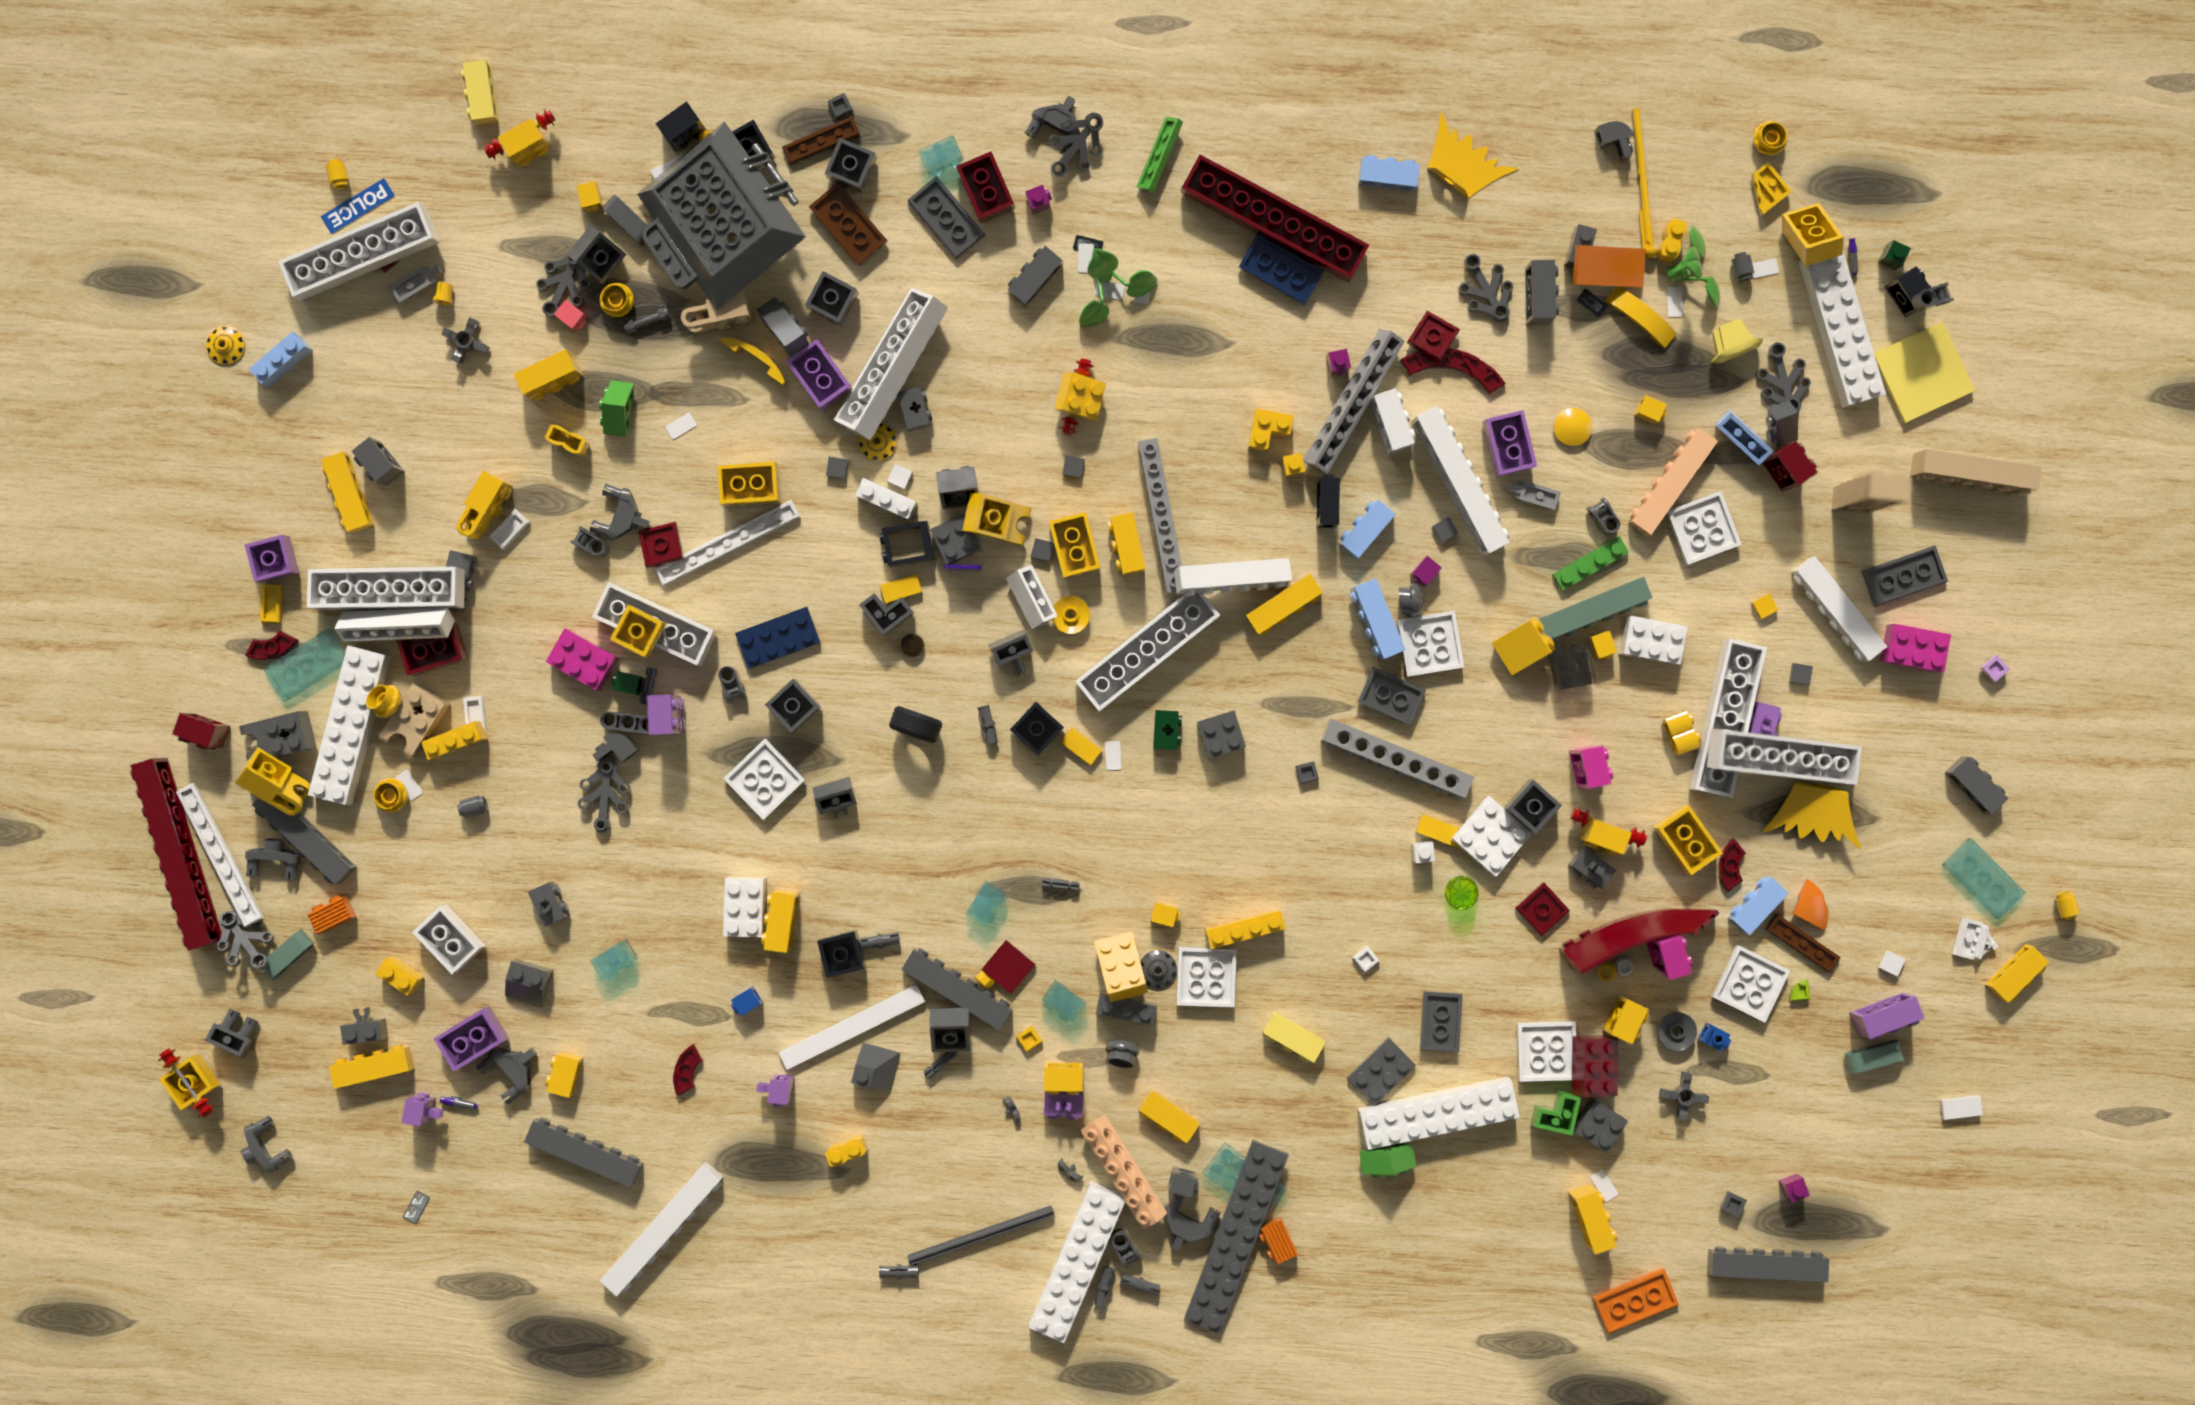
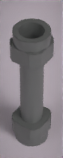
M668 308L657 310L658 313L637 321L629 320L623 323L627 334L637 332L638 328L659 320L664 322L671 319Z

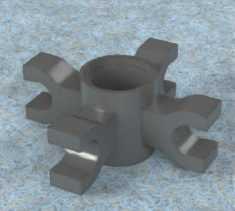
M469 317L464 331L456 333L447 328L443 329L441 335L454 340L458 346L451 360L463 364L467 351H472L473 349L488 354L490 347L478 342L474 337L480 322ZM465 337H469V343L462 345V340Z
M1681 1071L1680 1086L1675 1088V1090L1660 1088L1659 1096L1666 1099H1675L1678 1102L1676 1118L1687 1120L1688 1106L1694 1102L1709 1104V1095L1694 1093L1690 1090L1692 1074ZM1687 1091V1099L1681 1100V1093Z

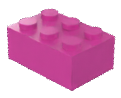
M1895 623L1888 624L1884 636V643L1887 648L1882 651L1880 662L1934 673L1945 672L1951 634Z
M564 628L545 662L592 689L601 691L619 657L574 631Z
M1590 745L1569 750L1577 788L1590 789L1612 784L1613 772L1611 768H1608L1607 760H1609L1608 750L1604 749V745Z
M1673 935L1646 942L1653 968L1668 980L1692 974L1690 967L1693 965L1690 956L1686 954L1687 943L1684 937Z

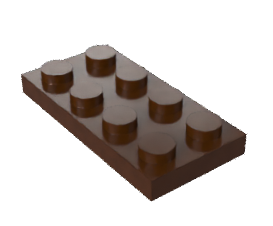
M838 182L809 206L810 210L858 266L888 242Z

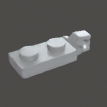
M438 265L430 269L428 267H421L389 286L397 302L403 304L433 286L437 282L436 278L444 273Z
M1518 481L1517 484L1509 482L1505 488V491L1513 493V498L1553 511L1556 510L1561 493L1560 491L1527 481Z

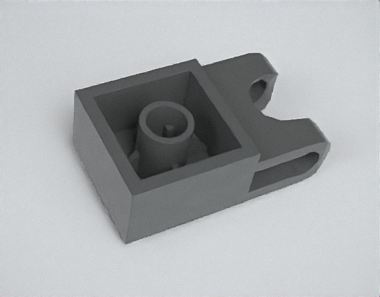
M296 711L239 726L241 735L248 734L256 738V749L260 748L275 758L316 749L308 711ZM254 751L246 755L247 761Z

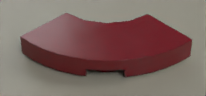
M279 630L269 640L253 639L245 656L257 660L276 659L289 652L299 639Z
M1732 838L1722 850L1723 854L1720 855L1718 862L1719 878L1726 892H1729L1743 881L1739 865L1746 852L1735 838Z
M695 1044L685 1049L676 1062L673 1084L677 1096L695 1087L694 1071L697 1065L703 1061Z

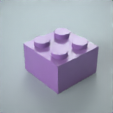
M278 535L244 544L254 582L266 583L299 574L289 536Z

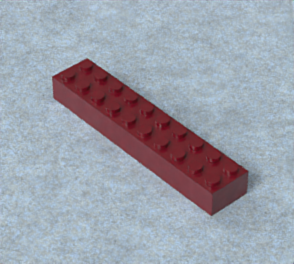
M1199 154L1181 188V194L1248 230L1264 236L1293 254L1350 283L1369 247V244L1201 154Z
M151 758L130 765V774L137 786L136 794L143 805L142 813L148 821V832L153 837V848L160 860L159 868L166 879L165 887L171 895V906L176 911V922L183 934V945L190 951L216 944L221 938V927L183 805L176 793L178 789L168 758Z

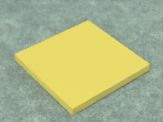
M1940 322L1874 353L1879 372L1903 423L1975 391L1944 322Z

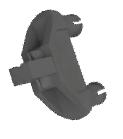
M1068 96L1064 104L1059 103L1058 105L1041 107L1034 110L1031 116L1032 120L1024 133L1027 136L1031 135V138L1035 139L1042 124H1046L1065 136L1080 134L1079 128H1073L1071 131H1064L1061 128V122L1064 119L1075 121V111L1072 110L1075 99ZM1069 122L1064 124L1065 129L1070 127ZM1072 143L1062 144L1058 152L1062 155L1063 153L1065 154Z
M605 484L604 488L611 492L603 490L602 495L618 500L615 514L610 525L593 520L591 524L598 528L590 526L589 531L603 535L609 541H614L633 529H637V526L648 529L650 521L641 518L642 513L639 512L630 489L626 487L620 489Z
M494 1048L489 1052V1056L476 1065V1068L478 1070L482 1069L480 1073L485 1075L496 1064L500 1066L513 1082V1086L501 1095L502 1100L510 1095L504 1101L509 1105L519 1095L529 1092L531 1080L530 1065L532 1064L529 1060L537 1052L533 1048H530L524 1054L522 1051L517 1052Z
M1174 1193L1169 1204L1164 1206L1167 1211L1165 1217L1172 1231L1171 1237L1174 1238L1171 1248L1179 1251L1182 1243L1187 1244L1188 1241L1191 1242L1212 1236L1214 1233L1213 1226L1221 1212L1217 1209L1214 1210L1213 1207H1209L1203 1222H1198L1179 1211L1186 1196H1179Z

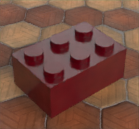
M992 151L956 166L958 175L980 224L1015 209L1013 199Z
M1797 441L1778 448L1762 462L1781 492L1800 486L1818 473L1815 462L1807 457L1804 446Z
M455 622L448 638L396 640L407 676L420 675L469 660L459 625Z
M1608 1035L1572 1036L1573 1095L1584 1098L1618 1096L1619 1038Z

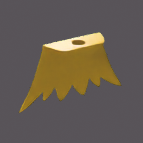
M1440 112L1436 142L1427 169L1469 199L1491 182L1518 170L1515 167H1494L1498 159L1484 161L1488 147H1480L1472 151L1471 134L1458 142L1457 129L1455 128L1450 134L1442 112Z
M1802 781L1795 783L1781 809L1762 831V833L1768 832L1786 824L1785 832H1787L1797 824L1800 839L1807 836L1814 828L1819 840L1824 842L1830 830H1832L1833 835L1838 841L1841 840L1843 833L1853 845L1862 850L1852 821L1848 792L1839 787Z

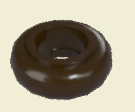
M917 634L906 635L901 641L902 652L909 657L919 656L924 650L923 639ZM916 640L918 648L915 651H910L907 648L908 641Z

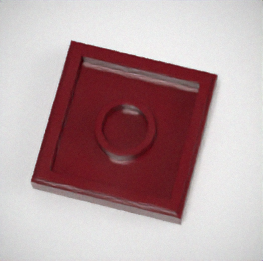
M1426 311L1408 339L1407 344L1440 362L1460 329L1433 313Z
M676 522L638 531L647 569L684 559Z
M1542 882L1515 907L1540 936H1543L1570 911L1545 882Z
M1005 940L981 970L1011 994L1035 966V963L1008 940Z

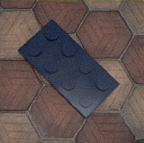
M1258 233L1238 267L1304 306L1324 273L1320 268Z
M808 607L735 633L748 669L821 643Z

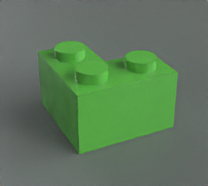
M611 380L608 388H605L604 398L600 399L599 410L602 411L600 426H603V434L627 436L631 426L630 409L635 399L634 383Z
M1557 1090L1553 1109L1534 1105L1531 1124L1537 1128L1573 1136L1581 1097Z
M1398 1143L1388 1147L1370 1150L1366 1148L1359 1151L1362 1174H1370L1371 1177L1386 1175V1178H1393L1398 1176L1397 1173H1407L1409 1169L1416 1167L1413 1143Z

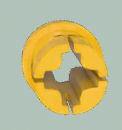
M438 282L436 295L432 301L439 305L451 306L453 302L451 300L453 285L446 282Z

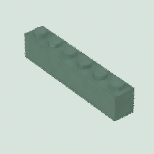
M1641 577L1539 618L1544 626L1543 631L1545 634L1550 636L1553 642L1560 640L1558 636L1566 634L1567 637L1577 633V628L1583 626L1584 629L1594 626V622L1601 619L1602 622L1613 618L1612 614L1619 612L1622 615L1631 611L1629 607L1637 605V608L1647 605L1649 604L1647 600L1653 597L1645 578Z

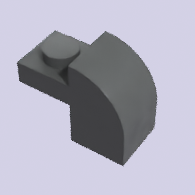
M1612 121L1599 125L1595 129L1600 149L1615 144L1620 162L1626 161L1632 156L1633 147L1628 140L1634 134L1625 123Z
M612 733L603 737L607 744L602 743L596 747V752L592 756L596 761H600L614 751L620 761L625 762L639 752L640 749L629 736Z

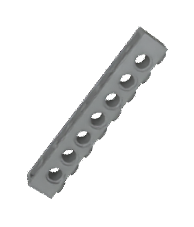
M1379 329L1303 459V462L1314 470L1328 474L1405 341L1394 332Z
M1158 438L1138 441V447L1166 593L1170 594L1177 592L1174 571L1179 566H1182Z
M1329 719L1321 738L1325 742L1324 746L1332 749L1339 747L1343 749L1342 753L1353 756V754L1361 756L1359 760L1369 764L1371 761L1378 763L1377 767L1388 771L1389 768L1396 770L1395 774L1406 778L1408 775L1414 778L1413 782L1423 786L1424 783L1432 785L1431 789L1442 793V790L1450 792L1449 796L1460 800V797L1466 798L1474 776L1333 719ZM1341 733H1345L1348 736V741L1345 744H1341L1338 741V736ZM1359 740H1363L1366 744L1363 751H1359L1356 748V743ZM1378 747L1383 750V756L1379 759L1374 756V750ZM1396 754L1401 757V763L1397 766L1392 763V757ZM1412 762H1416L1419 765V770L1416 773L1410 771V764ZM1431 769H1434L1437 773L1434 780H1430L1427 775ZM1449 776L1453 777L1455 781L1452 787H1448L1445 783L1446 778Z

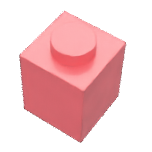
M567 300L554 313L556 317L575 332L585 326L586 319L588 318Z

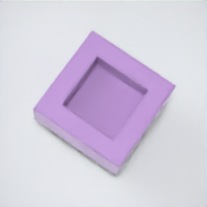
M1994 655L1980 667L1992 682H1996L2010 670L1998 655Z

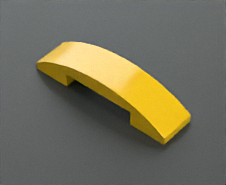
M1615 287L1605 300L1616 311L1624 313L1649 333L1650 338L1664 349L1677 334L1659 314L1621 287Z
M721 338L719 340L736 354H739L744 349L770 367L767 372L768 376L786 387L787 383L783 374L762 351L741 340L732 338Z

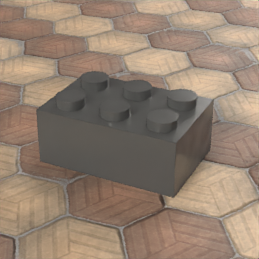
M1532 260L1525 267L1526 325H1549L1559 315V304H1556V296L1559 294L1556 277H1558L1559 268L1558 265H1555V260Z

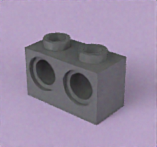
M1173 1166L1168 1183L1169 1192L1192 1198L1193 1193H1197L1199 1187L1196 1173Z

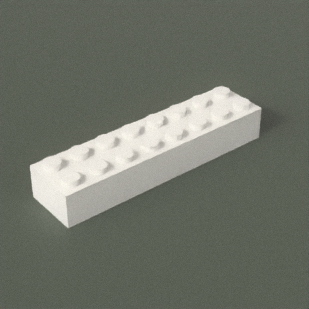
M417 202L278 262L292 297L302 301L438 244L440 240L427 207Z
M1844 252L1841 256L1809 266H1805L1802 261H1799L1798 264L1841 407L1845 408L1885 395L1884 385Z
M911 287L834 419L836 422L848 430L871 440L881 421L886 416L892 402L896 399L901 387L906 382L909 373L914 368L916 361L924 351L926 344L934 334L940 320L944 317L948 309L945 304L934 296Z
M1435 406L1416 416L1411 422L1482 556H1485L1510 543L1508 540L1510 536L1505 528L1502 529L1498 513L1496 511L1493 512L1489 496L1487 494L1484 495L1481 489L1483 487L1482 482L1478 477L1475 478L1472 472L1474 470L1470 460L1465 459L1463 446L1460 442H1456L1454 429L1451 425H1447L1445 412L1442 408L1439 409L1438 406Z
M458 567L308 569L307 608L314 610L464 608L465 570Z
M1195 592L1191 596L1183 595L1075 682L1100 712L1217 619L1220 614L1202 592Z
M1730 638L1723 639L1689 789L1733 798L1739 771L1707 767L1711 729L1748 733L1767 647Z
M347 645L308 792L309 796L344 805L353 804L376 717L373 710L367 707L366 698L375 686L384 685L392 656Z
M1711 729L1707 767L1857 785L1862 746Z
M1508 1076L1380 1103L1375 1106L1370 1105L1357 1108L1365 1146L1368 1150L1520 1118L1512 1080Z
M1090 1180L1029 1321L1030 1329L1060 1342H1065L1124 1206L1125 1200L1119 1192Z

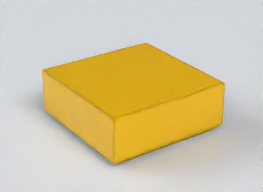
M1770 593L1751 602L1760 619L1779 610Z
M1032 1025L1016 1036L1026 1052L1043 1042Z

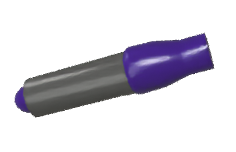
M1855 238L1849 239L1848 246L1850 273L1855 277L1858 272V251Z
M460 1097L440 1098V1103L448 1106L470 1110L478 1108L475 1102L465 1101Z

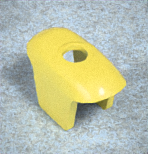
M1741 319L1722 325L1719 329L1713 331L1717 356L1711 362L1721 364L1755 350L1762 344L1763 339L1753 338Z

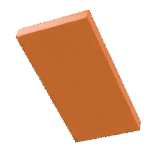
M1575 245L1573 285L1643 288L1646 249Z
M1664 1268L1592 1296L1608 1334L1679 1305Z

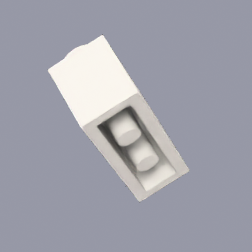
M865 478L862 479L855 494L857 498L910 521L917 506L916 501Z
M1032 565L1017 570L1006 578L1031 629L1044 625L1057 617Z

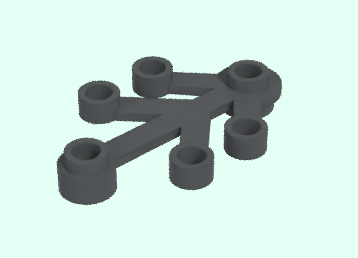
M1092 112L1083 120L1071 121L1064 119L1061 122V128L1064 131H1071L1073 128H1084L1080 134L1050 136L1049 143L1054 147H1058L1060 144L1072 143L1061 159L1052 163L1050 169L1053 175L1062 177L1066 174V165L1078 149L1080 157L1077 164L1078 168L1081 171L1089 170L1090 162L1087 156L1086 138L1090 133L1092 145L1089 148V152L1094 156H1099L1102 152L1099 142V130L1103 126V118L1100 114ZM1092 119L1096 120V124L1094 126L1090 124V121ZM1066 122L1070 123V127L1068 129H1065L1064 124ZM1054 137L1058 138L1057 144H1053L1052 142ZM1095 146L1098 147L1097 153L1093 152V148ZM1082 162H1086L1087 164L1086 168L1082 169L1081 167ZM1056 165L1061 167L1059 172L1055 171Z
M569 256L554 262L548 261L544 266L549 274H554L558 268L567 266L565 272L547 279H539L536 282L537 288L541 291H546L549 286L559 283L552 300L545 302L542 307L543 313L550 318L556 317L554 313L559 308L558 305L567 286L571 295V303L575 307L583 305L584 300L579 295L572 277L575 269L580 278V287L584 290H589L592 287V282L587 278L585 270ZM554 265V269L549 271L548 266ZM588 281V286L583 287V282ZM541 282L546 283L544 288H540ZM576 298H580L579 304L574 303ZM551 307L555 308L553 313H549Z
M1476 254L1468 255L1464 260V266L1466 269L1472 270L1482 289L1472 287L1468 283H1462L1458 288V292L1461 295L1470 294L1488 299L1491 306L1481 304L1478 300L1473 299L1468 303L1469 311L1475 312L1478 310L1491 314L1492 319L1496 322L1506 321L1510 315L1509 307L1506 304L1509 294L1513 289V283L1511 281L1502 283V294L1498 301L1495 293L1500 276L1504 272L1503 266L1501 264L1493 266L1489 285L1479 268L1481 262L1479 256ZM1473 260L1475 262V265L1470 266L1468 264V261ZM1496 267L1500 268L1501 273H1496L1494 269ZM1504 284H1509L1510 290H1505ZM1466 286L1468 291L1463 292L1461 287ZM1472 302L1477 304L1476 309L1471 308ZM1497 310H1501L1503 315L1498 316Z
M1776 342L1769 347L1768 353L1770 357L1774 358L1779 379L1770 374L1765 368H1761L1756 372V378L1760 381L1765 380L1781 389L1784 397L1776 394L1771 387L1763 388L1760 394L1762 398L1771 399L1778 404L1790 401L1799 413L1801 409L1799 400L1804 391L1811 385V381L1807 377L1799 379L1797 382L1798 388L1793 395L1791 387L1800 371L1805 368L1806 362L1803 359L1795 360L1792 364L1793 369L1789 376H1787L1782 358L1786 348L1784 344ZM1774 348L1778 349V354L1773 353ZM1797 362H1801V364H1802V367H1801V368H1798V367H1797V365H1796ZM1760 371L1765 373L1764 378L1760 377ZM1802 380L1807 382L1806 387L1802 386ZM1765 390H1769V396H1766L1764 394Z
M608 757L599 761L598 770L589 778L580 781V788L582 790H589L592 788V784L602 777V784L586 798H581L578 801L580 809H588L591 803L600 796L599 816L594 821V828L598 832H606L611 826V822L607 818L609 797L615 803L616 810L619 813H625L629 809L628 803L624 802L610 786V778L618 785V791L622 794L629 793L631 786L616 772V761ZM606 763L610 765V769L608 771L604 769V765ZM584 781L589 782L588 788L583 786ZM623 784L627 786V791L625 792L621 789ZM583 800L587 801L586 807H583L581 805V802ZM620 804H624L626 806L624 811L620 810ZM600 821H603L605 824L603 828L598 826Z
M234 911L224 912L219 920L221 927H223L220 941L216 945L219 952L227 953L230 950L228 939L232 930L235 938L230 955L227 957L229 966L237 967L240 964L238 956L241 945H243L251 956L250 962L253 968L258 971L264 970L268 966V959L264 954L258 953L249 940L263 941L264 944H271L274 941L273 934L269 931L263 933L242 931L238 925H244L239 915ZM229 919H233L231 923H227ZM260 920L258 926H254V924L251 926L254 930H261L264 927V922ZM270 935V939L264 940L266 936ZM223 944H226L224 949H220ZM236 958L235 963H230L232 959ZM260 961H264L261 966H258Z

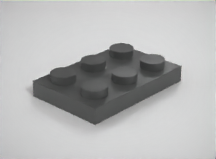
M1372 667L1357 702L1411 725L1426 690Z
M1423 991L1420 1033L1421 1050L1459 1052L1462 993Z
M1388 1037L1347 1077L1375 1106L1416 1065Z

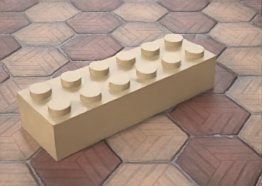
M1925 449L1913 454L1910 476L1916 477L1917 481L1927 482L1930 479L1935 480L1936 484L1946 485L1949 482L1954 483L1955 487L1964 488L1968 485L1973 486L1974 490H1985V488L1992 489L1993 493H2004V491L2011 492L2013 496H2023V494H2031L2032 491L2039 490L2042 467Z
M1872 471V473H1866V476L1861 475L1859 478L1841 482L1840 485L1833 488L1831 510L1873 513L1909 502L1911 478L1905 477L1903 473L1885 475L1883 471Z

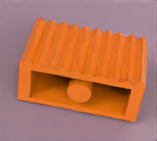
M340 895L329 899V904L323 906L321 903L311 908L313 912L307 914L317 935L323 934L357 917L347 896L340 897Z
M1281 1217L1261 1226L1259 1236L1263 1244L1267 1242L1270 1248L1267 1250L1271 1261L1275 1260L1278 1265L1298 1255Z

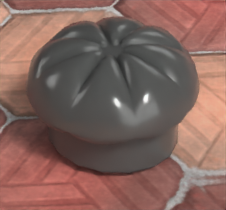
M1412 583L1410 587H1399L1401 613L1410 614L1412 618L1419 616L1423 610V591L1421 587L1415 583Z
M1116 1039L1109 1042L1105 1047V1051L1108 1053V1063L1121 1068L1134 1067L1135 1057L1139 1055L1137 1045L1131 1041Z

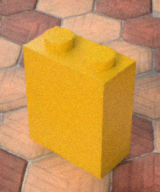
M1535 616L1492 642L1511 675L1540 660L1555 649L1553 647V640L1545 634L1543 624Z

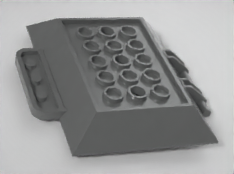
M725 121L637 193L654 219L643 231V239L674 285L680 289H687L697 281L716 310L806 238L779 199V197H787L792 206H796L799 203L789 183L783 180L773 166L772 159L767 152L761 149L758 143L752 146L756 155L749 156ZM759 168L767 169L776 184L769 185L759 171ZM696 176V182L693 185H689V180ZM716 205L715 213L709 214V209ZM736 234V241L730 244V237Z

